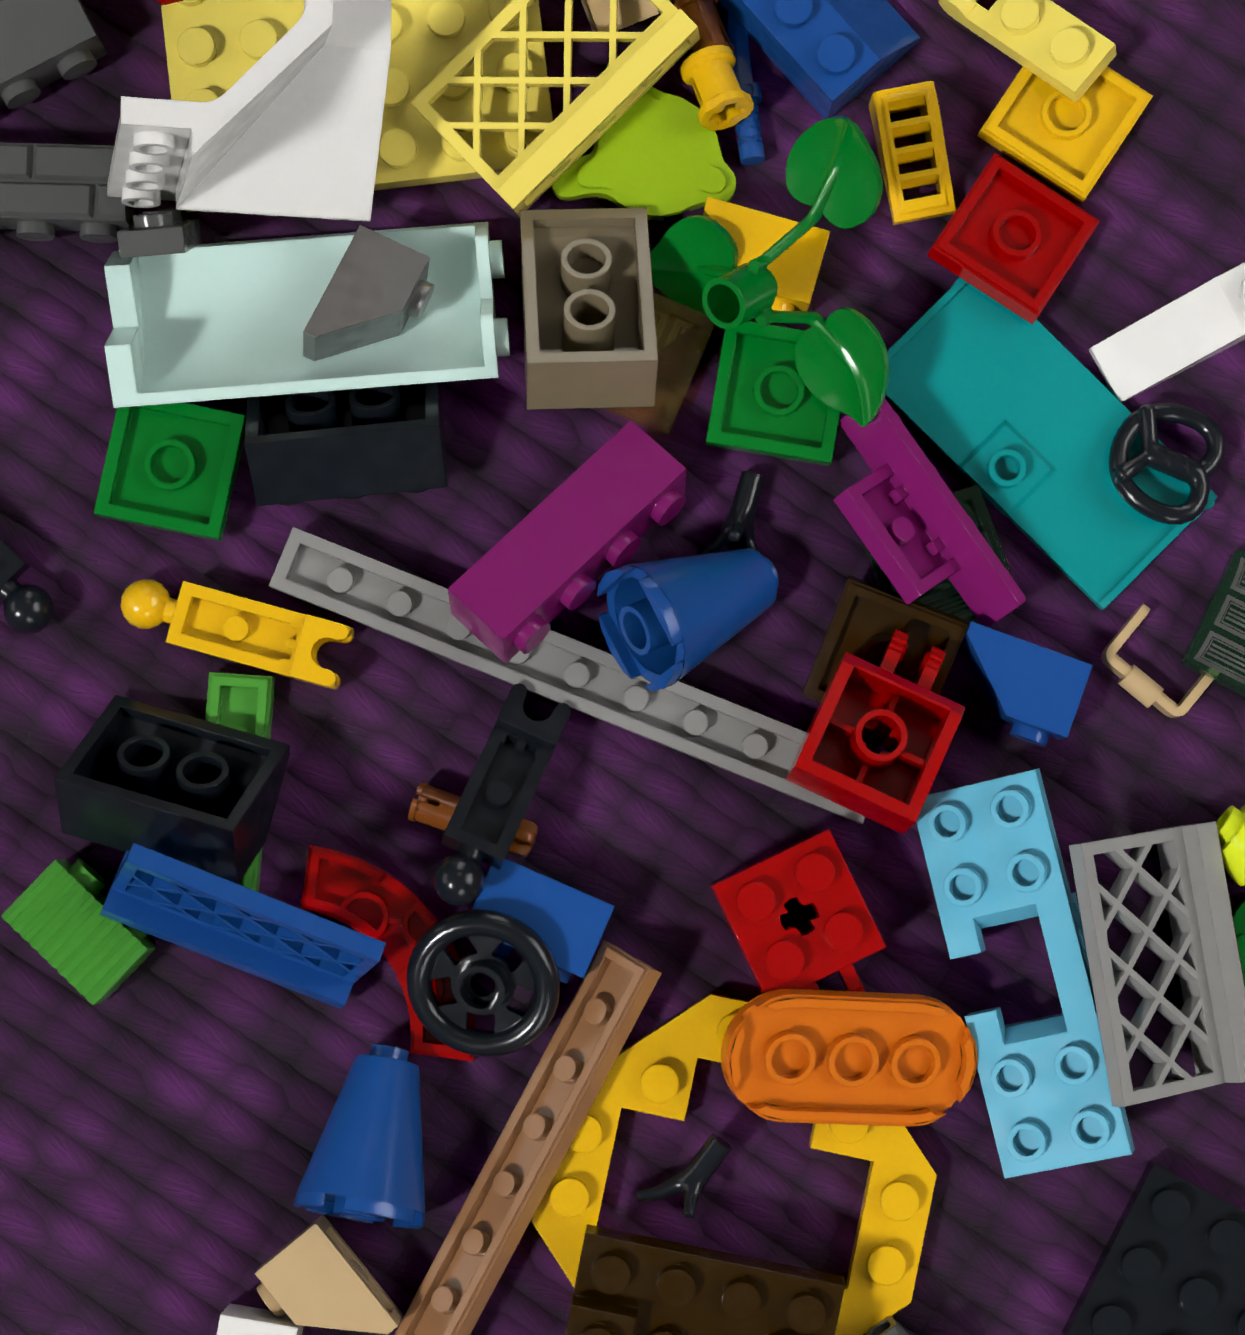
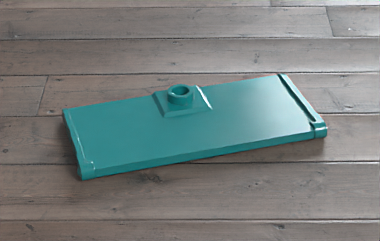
M959 277L951 286V289L887 351L889 382L885 397L1100 610L1105 609L1194 521L1192 520L1181 525L1160 523L1138 513L1122 499L1110 477L1109 453L1118 428L1131 412L1037 319L1033 324H1030ZM1138 433L1131 445L1128 459L1140 451V433ZM1158 439L1159 444L1165 446V445ZM1147 467L1132 478L1144 493L1164 504L1181 505L1189 497L1190 487L1187 483ZM1211 489L1203 512L1211 509L1218 497Z

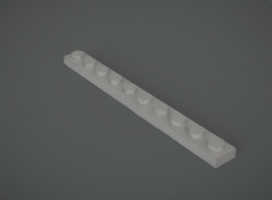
M295 527L292 528L269 586L271 588L512 685L523 684L527 691L557 703H566L570 708L856 823L863 824L864 816L785 780L807 732L679 681L664 689L650 691L645 689V687L651 682L641 675L630 679L622 671L612 654L552 630H549L543 641L531 652L524 654L519 651L505 664L451 614L447 588Z

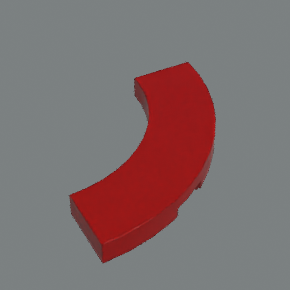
M309 845L300 909L328 915L349 925L362 934L386 943L382 954L394 969L407 1002L411 1030L410 1053L474 1061V1055L454 1050L436 1039L422 1025L409 999L407 990L409 958L419 938L429 927L439 921L438 918L415 893L383 869L359 857L338 850ZM452 942L446 948L453 959L458 962L461 958ZM444 977L432 980L434 992L439 1003L456 1000L451 990V978ZM468 1012L467 1027L476 1029L475 1014Z

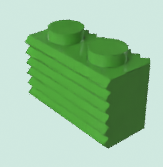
M55 859L1 917L33 949L38 951L41 957L46 959L61 976L66 978L68 983L74 986L78 993L83 995L92 1005L101 1004L127 980L157 946L146 937L147 933L99 915L106 900V897L100 891L107 884L91 866L81 859H78L73 865L66 859Z

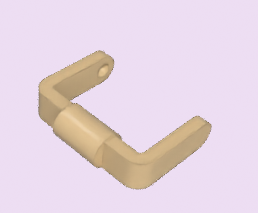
M1142 603L1104 648L1101 654L1102 662L1120 678L1118 684L1145 707L1149 708L1153 705L1170 718L1183 716L1219 674V671L1208 666L1180 702L1176 704L1163 693L1164 688L1136 665L1130 666L1116 654L1117 651L1151 610Z

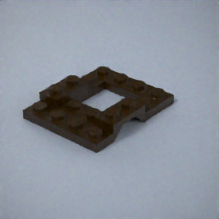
M587 1224L565 1335H835L845 1289L844 1276Z

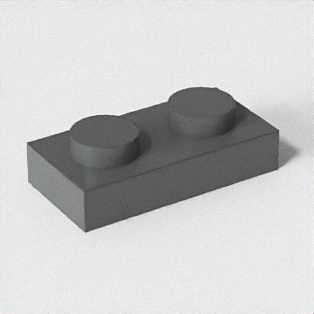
M176 208L143 211V214L133 215L134 225L117 232L120 258L186 253L202 243L199 218L182 219L181 210H176Z

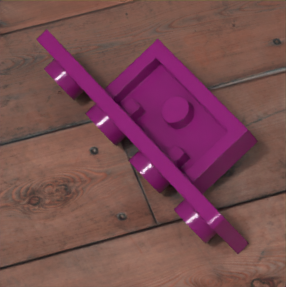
M885 398L878 414L868 425L861 427L848 415L838 422L873 473L844 490L833 501L907 605L947 578L979 623L986 627L991 626L1026 601L1025 595L1013 580L1010 572L1001 563L977 529L974 521L967 515L939 475L935 466L926 457L902 423L899 415L892 409Z

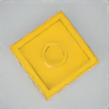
M1022 66L977 136L1082 204L1153 95L1107 66L1076 103Z

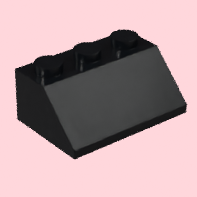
M440 382L247 397L244 445L257 506L275 504L290 506L305 501L335 498L358 499L366 495L395 492L420 493L428 489L448 487Z
M115 695L54 778L62 833L124 852L129 851L133 843H136L239 884L266 842L290 756V745Z

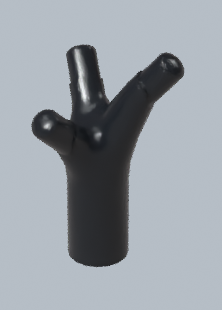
M748 471L741 472L727 517L713 539L697 552V555L719 552L730 541H739L744 549L751 548L759 552L754 537V520L766 480L763 476Z
M712 1133L682 1170L657 1186L639 1189L637 1191L638 1200L640 1202L658 1200L682 1193L680 1206L683 1209L682 1214L686 1218H693L702 1189L732 1151V1147L720 1136Z

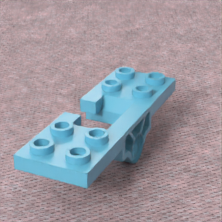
M1040 768L929 794L916 823L950 960L985 951L986 947L981 931L983 928L1039 916L1063 1012L1007 1025L1004 1024L1000 1007L976 1011L964 1016L966 1025L976 1042L978 1055L977 1069L1004 1178L1132 1155L1135 1151V1146L1125 1107L1112 1106L1080 909L1076 893L1070 892Z

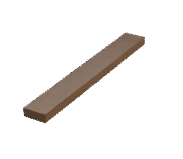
M603 941L394 1335L471 1334L662 974L660 971L616 945Z

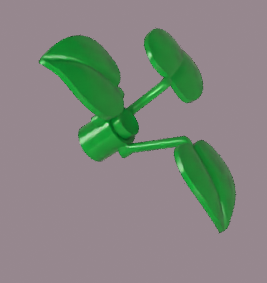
M832 116L808 128L797 139L787 159L786 185L790 194L799 202L812 206L810 212L803 220L761 256L751 260L749 263L736 267L738 262L737 245L733 237L723 226L707 216L694 215L684 218L670 227L657 246L650 252L652 284L683 308L700 317L710 319L716 326L723 329H733L753 318L760 327H765L771 323H803L812 326L803 331L796 342L795 366L798 375L804 385L817 399L827 406L850 416L861 427H864L871 423L878 414L889 382L888 353L885 343L874 324L863 314L849 307H842L834 311L826 321L819 313L814 311H774L771 308L777 295L778 286L773 273L767 269L770 263L815 226L822 215L839 228H853L868 221L876 212L881 201L883 189L881 170L863 132L849 117Z

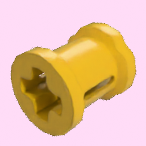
M712 45L692 53L680 66V74L683 81L693 87L701 107L698 111L699 122L702 127L710 131L730 128L747 118L754 109L751 95L741 90L733 70L736 62L734 53L729 46Z

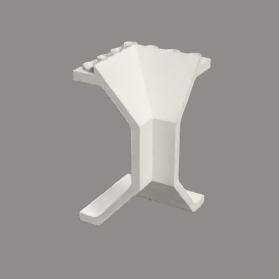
M304 0V11L300 20L225 94L215 100L194 102L121 96L120 118L107 183V197H121L122 204L136 208H153L160 206L161 200L176 201V210L370 221L391 54V0Z

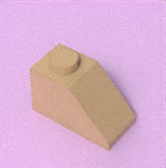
M324 1215L320 1216L271 1256L255 1272V1275L262 1282L257 1286V1291L267 1307L279 1318L287 1314L295 1325L388 1335L398 1327L403 1317L402 1312Z

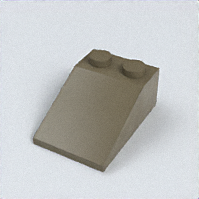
M647 208L520 210L527 410L655 407L658 351Z

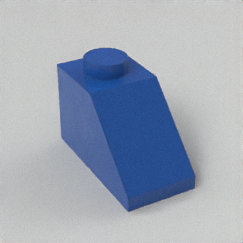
M969 622L961 644L997 719L1013 724L1010 735L1046 747L1049 738L1054 740L1068 738L1093 665L981 624Z

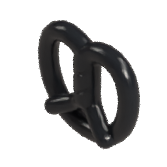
M1160 402L1144 404L1122 422L1113 438L1109 453V472L1112 483L1122 499L1145 517L1170 525H1181L1190 522L1203 512L1208 502L1210 492L1209 477L1218 470L1224 460L1226 452L1225 436L1220 426L1211 417L1195 408L1177 403ZM1157 422L1179 423L1197 431L1206 442L1207 448L1203 458L1196 460L1159 444ZM1138 433H1140V451L1128 459L1131 445ZM1149 467L1187 483L1190 487L1189 497L1181 505L1164 504L1144 493L1132 478Z

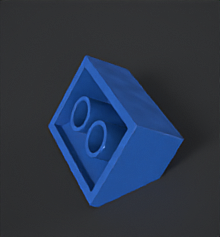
M719 0L722 7L748 31L749 37L823 119L832 117L920 40V36L887 0Z

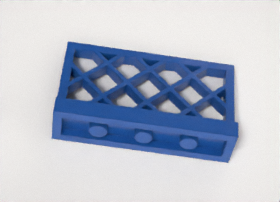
M133 843L131 849L125 852L99 914L339 1009L346 1005L353 984L380 961L386 945L385 942L136 843Z

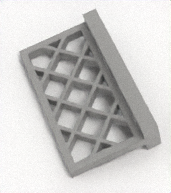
M1216 821L1172 826L1148 832L1069 845L1112 1106L1127 1107L1223 1083L1245 1082V986ZM1153 844H1157L1162 872L1159 882L1141 867ZM1132 848L1129 855L1124 851V849ZM1104 853L1121 869L1109 892L1098 883L1094 855ZM1133 881L1151 896L1140 919L1122 905ZM1163 909H1166L1169 913L1173 937L1170 947L1153 932ZM1114 918L1132 933L1120 957L1109 948L1107 930ZM1144 946L1162 960L1150 984L1133 970ZM1175 973L1180 978L1184 1002L1181 1011L1163 996ZM1125 983L1143 998L1131 1022L1120 1014L1118 996ZM1156 1010L1173 1025L1161 1049L1144 1035ZM1186 1037L1191 1043L1196 1074L1189 1075L1175 1062ZM1137 1048L1154 1064L1143 1085L1133 1088L1129 1062ZM1167 1075L1171 1078L1170 1080L1164 1081Z

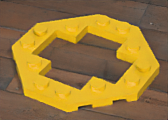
M709 993L688 1007V1009L619 1053L532 1218L533 1225L573 1287L575 1286L587 1224L597 1226L621 1108L685 1121L697 1059L701 1058L721 1063V1047L727 1027L736 1013L749 1001ZM813 1123L809 1141L810 1148L871 1161L835 1335H864L871 1327L886 1317L894 1315L912 1301L937 1175L905 1126Z

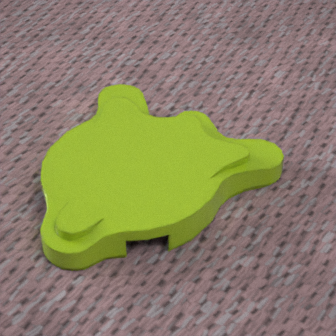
M652 86L593 144L594 149L590 154L580 157L552 185V191L557 198L564 201L598 197L613 202L619 208H647V220L663 221L664 217L677 215L686 210L691 212L705 207L707 197L730 202L736 189V177L723 160L716 132L701 126L698 119V111L700 109L679 96L664 93Z

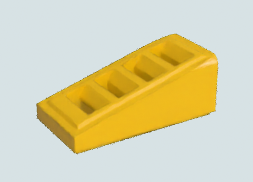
M934 81L874 92L868 106L893 226L954 214L956 207ZM914 109L920 110V117L891 122L890 114ZM925 134L926 143L895 148L894 139ZM930 159L931 169L905 174L899 173L898 165ZM935 184L937 194L904 201L902 190Z

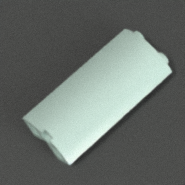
M488 222L375 230V232L430 257L427 281L434 284L430 301L419 320L412 316L409 317L399 336L317 361L303 356V331L356 232L199 244L186 253L120 258L119 251H113L104 265L113 330L104 345L113 408L499 378L498 357L510 356L507 318H496L493 279L505 278L502 240L490 241Z

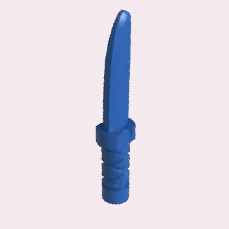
M728 12L727 34L735 48L734 56L736 58L733 70L741 90L750 94L754 102V109L751 114L736 124V132L739 135L737 140L740 163L743 165H756L765 161L763 138L760 135L762 133L761 122L758 119L760 117L759 106L757 105L762 102L761 85L757 82L753 83L748 31Z

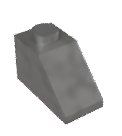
M360 225L303 331V356L317 361L399 336L410 316L418 320L421 318L432 296L434 284L427 281L430 257Z

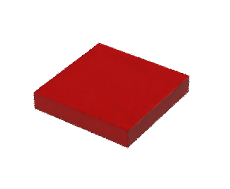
M994 153L931 247L927 256L1030 324H1033L1098 226L1100 220L997 153Z

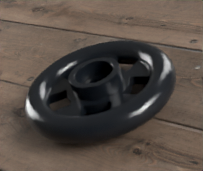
M486 909L464 910L437 921L417 941L409 958L407 968L409 999L422 1025L443 1044L469 1055L482 1057L502 1056L528 1046L549 1026L559 1002L560 979L558 968L546 943L531 927L515 917L498 911ZM468 937L477 951L465 955L457 962L446 947L458 939ZM502 941L515 948L523 956L524 960L516 968H512L503 957L493 952ZM476 973L489 975L494 979L495 986L492 988L481 987L475 981L474 975ZM449 977L451 978V990L456 1000L439 1003L434 992L432 980ZM517 985L534 992L531 1005L526 1013L508 1005ZM468 1012L475 1015L494 1014V1030L484 1031L467 1027Z

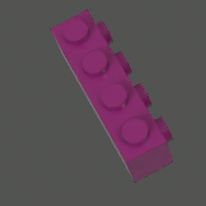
M630 420L447 589L451 614L505 664L519 651L524 654L531 652L546 637L550 630L549 623L565 608L572 611L582 605L595 589V580L611 565L615 568L624 565L638 550L641 544L640 538L653 525L658 523L660 526H664L679 513L686 501V468Z

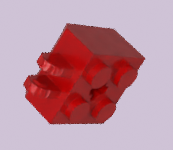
M895 629L878 666L845 652L832 675L785 780L904 834L918 819L962 719L965 706L930 691L946 655V652L932 646L930 651L925 653L919 665V674L915 683L893 674L897 663L901 662L907 650V640L909 638L908 634ZM872 731L878 732L884 737L880 746L888 748L889 752L873 753L866 747L863 739H866Z
M830 829L813 834L710 884L714 896L762 994L778 989L820 990L816 981L834 972H838L845 986L844 991L866 992L854 969L853 963L886 948V945ZM792 898H795L800 905L810 904L813 910V917L807 919L810 926L801 933L796 927L788 926L784 928L781 924L780 916L788 913L784 904Z

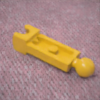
M141 579L133 582L125 589L121 597L120 607L122 614L129 624L140 629H151L159 626L162 622L170 624L166 643L287 677H293L300 681L333 690L339 688L341 679L333 671L322 668L319 665L317 652L324 643L331 641L347 644L354 638V629L350 626L186 581L182 583L178 600L170 598L165 587L151 579Z

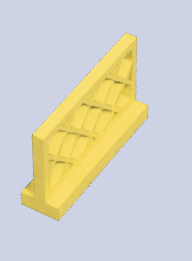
M512 0L410 103L520 217V210H527L700 40L698 26L669 0H648L661 15L644 32H618V0H610L609 32L573 31V0H565L564 31H528V8L536 0ZM520 17L519 31H506ZM493 42H519V77H483V52ZM528 42H564V77H527ZM573 42H609V66L598 77H572ZM617 42H632L617 57ZM474 62V76H460ZM449 86L474 87L473 122H446L431 104ZM483 87H518V122H482ZM527 87H563V112L553 122H527ZM572 87H587L572 102ZM457 132H473V149ZM482 132H518L517 157L497 175L482 159ZM527 132H542L526 147Z

